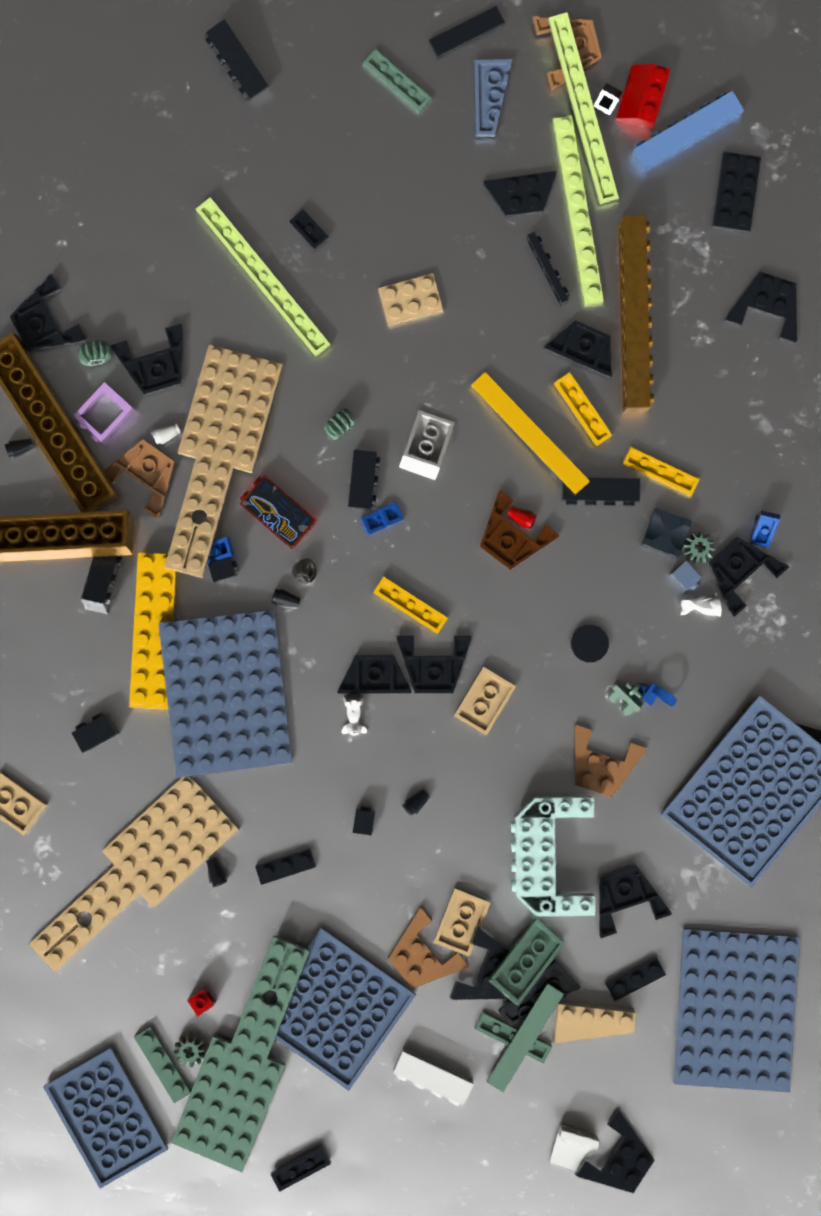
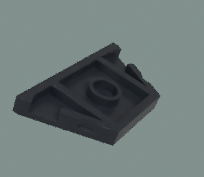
M556 171L483 181V186L485 189L487 188L492 199L500 207L501 212L506 218L543 213Z
M575 320L544 347V350L610 379L612 377L611 338L606 333Z
M355 655L337 691V694L412 693L394 655Z

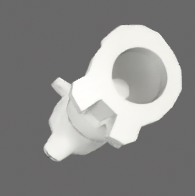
M715 592L712 596L701 595L695 598L690 593H684V597L681 599V607L683 608L680 612L681 615H686L691 610L696 609L706 615L721 616V602L718 592Z
M360 694L344 695L349 723L342 728V733H349L351 735L367 733L365 725L359 722L363 696Z

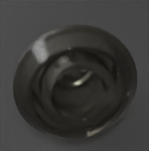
M304 558L294 564L292 573L294 578L302 584H310L317 575V567L312 559Z

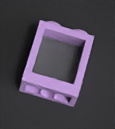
M104 382L73 416L77 419L75 423L83 430L87 428L91 432L89 436L97 443L101 441L105 444L136 410Z

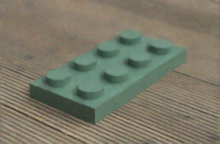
M534 919L489 977L488 981L514 1004L519 1005L564 946V943L539 920Z

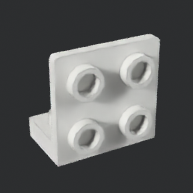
M560 1124L551 1153L550 1163L577 1171L584 1159L590 1163L594 1148L598 1149L600 1141L597 1135Z

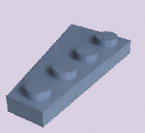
M512 59L474 60L476 137H495Z

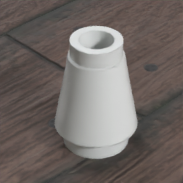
M177 423L156 427L151 431L156 445H163L181 433Z

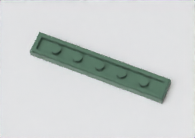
M546 983L488 1077L487 1083L504 1092L560 1002L564 992Z

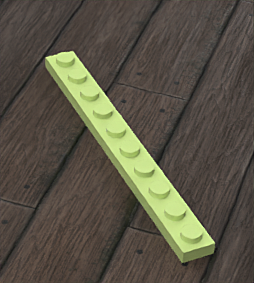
M568 13L549 17V25L599 205L618 200V193Z
M572 115L553 118L584 306L603 303L604 299Z
M211 197L197 207L196 211L313 355L317 357L330 346L327 339Z

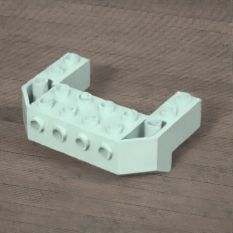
M533 796L514 815V821H511V833H514V840H511V852H514V860H511V870L515 872V880L511 881L512 891H515L516 897L535 916H595V896L593 893H556L555 818L594 817V797Z

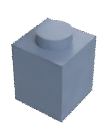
M687 561L682 562L669 574L684 591L689 589L693 591L700 584L698 581L702 578Z

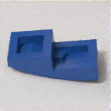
M394 502L361 517L359 520L366 535L369 536L403 520L404 517L397 502Z

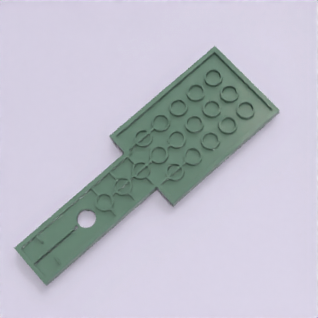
M273 936L232 1042L217 1035L212 1037L171 1141L172 1144L243 1172L285 1067V1063L268 1057L310 949L278 936ZM268 990L276 992L277 1002L274 1004L265 1003L263 1000L264 992Z

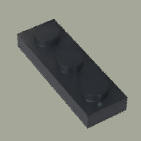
M311 848L257 865L255 868L260 884L263 885L315 868L316 864Z
M654 957L605 984L614 1001H617L666 974L658 958Z
M323 1145L274 1170L270 1175L280 1192L329 1166L331 1161Z

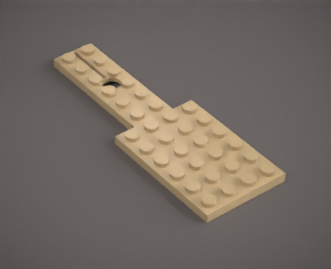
M212 345L208 346L178 449V454L195 458L196 460L166 560V569L203 578L233 470L237 469L253 473L283 364ZM197 510H203L207 514L206 521L201 524H196L192 521V514Z
M192 776L182 777L102 850L114 866L32 940L29 945L56 972L140 894L154 908L234 835L239 828ZM82 911H87L92 915V922L88 926H82L78 922V915Z

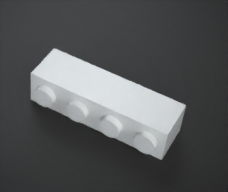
M402 1048L393 1068L396 1078L402 1081L407 1079L413 1082V1085L419 1089L427 1088L431 1090L430 1093L434 1096H444L448 1098L450 1103L457 1106L459 1104L464 1106L474 1085L473 1079L405 1048Z

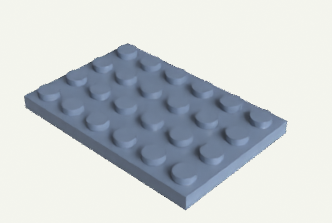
M113 1047L106 1049L43 1086L100 1189L168 1150L165 1140Z

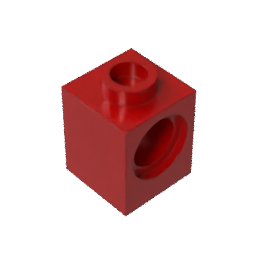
M204 986L189 996L187 1002L198 1017L212 1008L216 1000L207 986Z

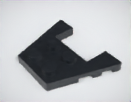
M759 272L727 315L724 322L741 327L747 308L783 319L784 323L778 339L795 344L797 342L796 283Z
M52 274L10 316L28 351L88 341L79 324L61 333L44 299L56 294L61 289Z
M182 324L165 328L170 348L135 359L132 358L127 340L110 345L145 396L182 384Z
M739 537L734 538L708 562L732 617H735L747 606L734 590L761 565L775 579L789 568L787 564L776 560L771 555L762 552Z
M397 636L414 692L454 693L471 642V636H454V656H414V636Z
M637 865L599 876L600 938L617 933L611 916L612 913L649 901L655 920L672 915L669 908Z
M475 926L470 943L487 949L475 985L470 986L455 981L450 998L452 1000L509 999L488 981L509 950L478 926Z
M616 1110L607 1125L623 1136L601 1170L584 1159L575 1175L579 1178L634 1193L655 1160L623 1115Z

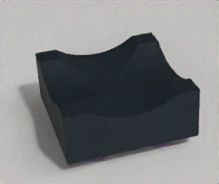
M655 508L641 545L678 558L680 557L692 521Z

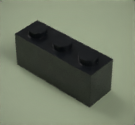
M354 450L348 502L349 509L371 511L372 506H376L377 495H373L374 487H378V476H375V470L380 467V457H377V452Z

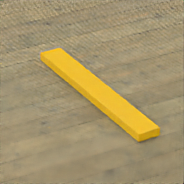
M486 372L471 384L472 388L575 495L590 482Z

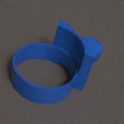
M641 683V687L638 689L643 695L642 699L650 706H652L657 698L671 707H674L678 701L677 698L654 683L651 686Z

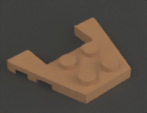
M540 16L532 18L536 36L551 32L549 18H540ZM569 18L584 71L602 58L593 20ZM562 69L547 73L550 91H554L566 83Z
M143 439L121 458L110 464L104 471L113 485L124 470L152 490L154 494L144 507V510L157 519L161 517L176 461L146 439Z
M575 725V785L613 797L644 755L647 748L629 743L624 761L587 750L592 730Z
M422 907L418 909L388 957V960L412 989L469 967L458 952L441 964L417 933L432 922V919Z

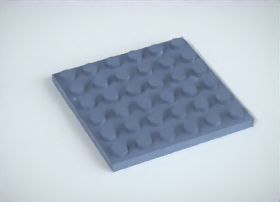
M321 927L307 947L310 949L275 1039L349 1091L416 994ZM276 992L271 998V1000L268 1002V1004H274L277 1002L278 997L276 995Z

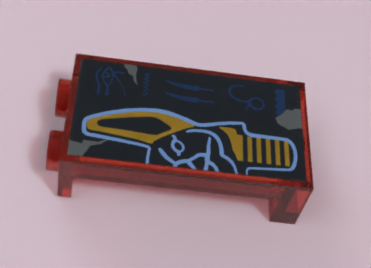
M259 476L252 484L254 486L250 492L246 491L240 497L241 502L239 504L293 550L318 521L267 476Z

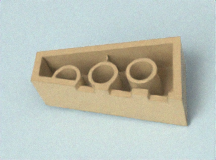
M560 1000L555 1011L553 1041L554 1043L634 1033L636 1012L633 1008Z

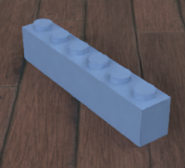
M733 91L728 94L723 92L716 97V101L712 103L706 102L700 107L699 111L695 113L693 111L689 112L683 117L682 121H674L667 126L668 129L661 132L659 130L652 134L651 139L646 142L645 140L638 142L634 146L632 155L642 172L645 173L739 118L744 109Z

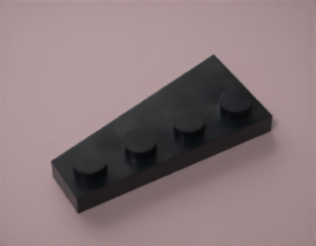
M554 959L519 1005L514 1004L509 999L498 1011L513 1026L525 1019L546 983L564 992L562 998L574 990L581 989V987L563 966Z

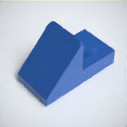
M761 510L760 515H756L750 544L769 548L780 521V514Z
M229 536L213 542L207 565L208 563L234 557Z

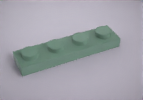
M150 1026L135 1035L134 1039L172 1101L176 1103L189 1095L191 1089L153 1027Z

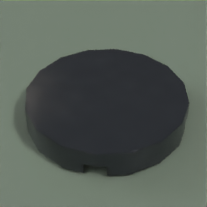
M584 625L578 628L571 638L573 654L579 660L587 663L602 659L609 648V639L606 632L595 625Z

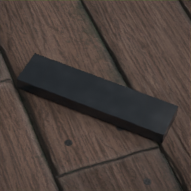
M497 6L429 39V43L438 59L505 25V21Z

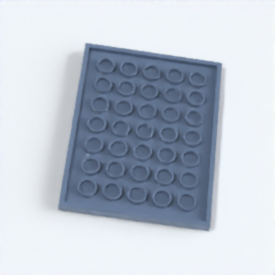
M274 610L158 623L176 778L292 763Z
M758 695L662 811L661 815L752 888L821 805V744Z
M683 928L673 1079L675 1085L790 1092L799 936Z

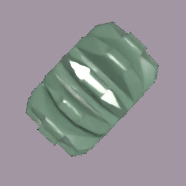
M106 341L86 342L78 348V357L84 366H97L107 363L111 359V349Z
M344 408L324 425V430L329 437L337 440L355 425L356 419L351 411L349 412L347 408Z
M700 531L698 535L693 532L691 533V538L686 537L685 541L689 544H683V548H688V551L683 552V555L690 554L688 561L695 558V564H699L700 559L703 563H706V557L709 559L713 557L709 551H715L714 547H710L714 540L707 541L710 537L709 534H706L703 538V532ZM698 543H700V547H703V550H700L699 552L698 549L695 548V546L698 545Z
M187 1033L186 1039L181 1036L179 1038L180 1042H176L174 1045L177 1049L174 1050L173 1054L180 1055L176 1061L180 1062L183 1060V1067L189 1062V1066L192 1068L194 1062L199 1065L201 1059L205 1058L206 1054L203 1052L206 1051L207 1047L201 1046L204 1042L203 1039L196 1040L198 1038L197 1034L191 1039L190 1033ZM189 1047L193 1048L191 1054L187 1053Z

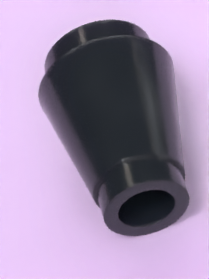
M31 438L8 441L9 443L4 444L9 459H16L35 449Z
M275 588L271 603L278 607L298 609L301 598L282 588L280 590Z
M422 789L406 799L402 807L413 817L420 812L431 797Z
M217 858L207 860L209 884H212L214 888L227 883L226 878L228 876Z

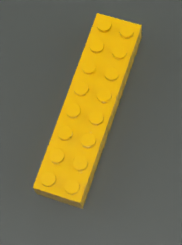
M138 553L129 707L168 709L158 623L176 621L179 572L165 568L168 554Z

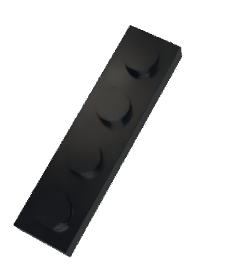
M535 232L528 234L526 240L560 307L567 304L570 294L565 286L562 287L559 281L561 276L558 270H554L551 265L553 263L551 256L543 250L544 243L541 237L536 236Z

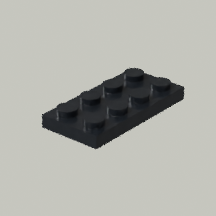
M730 152L722 153L712 228L750 233L761 157Z

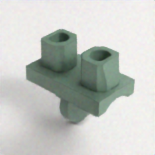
M619 680L614 683L608 698L614 703L623 698L626 703L621 709L627 716L634 711L638 712L643 705L639 700L642 696L638 691L641 687L639 683L635 686L630 682L624 686Z

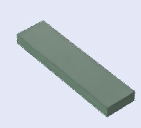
M376 48L363 61V65L419 114L431 102L432 97Z
M484 1010L474 1029L506 1045H509L519 1029ZM537 1038L527 1056L544 1064L552 1045Z

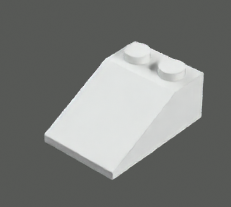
M418 410L399 467L435 480L455 422Z

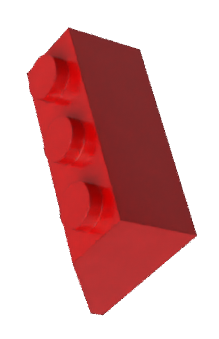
M656 64L631 65L615 120L652 131L671 69Z

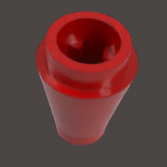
M513 506L510 507L507 514L508 517L525 529H531L537 518L533 511Z

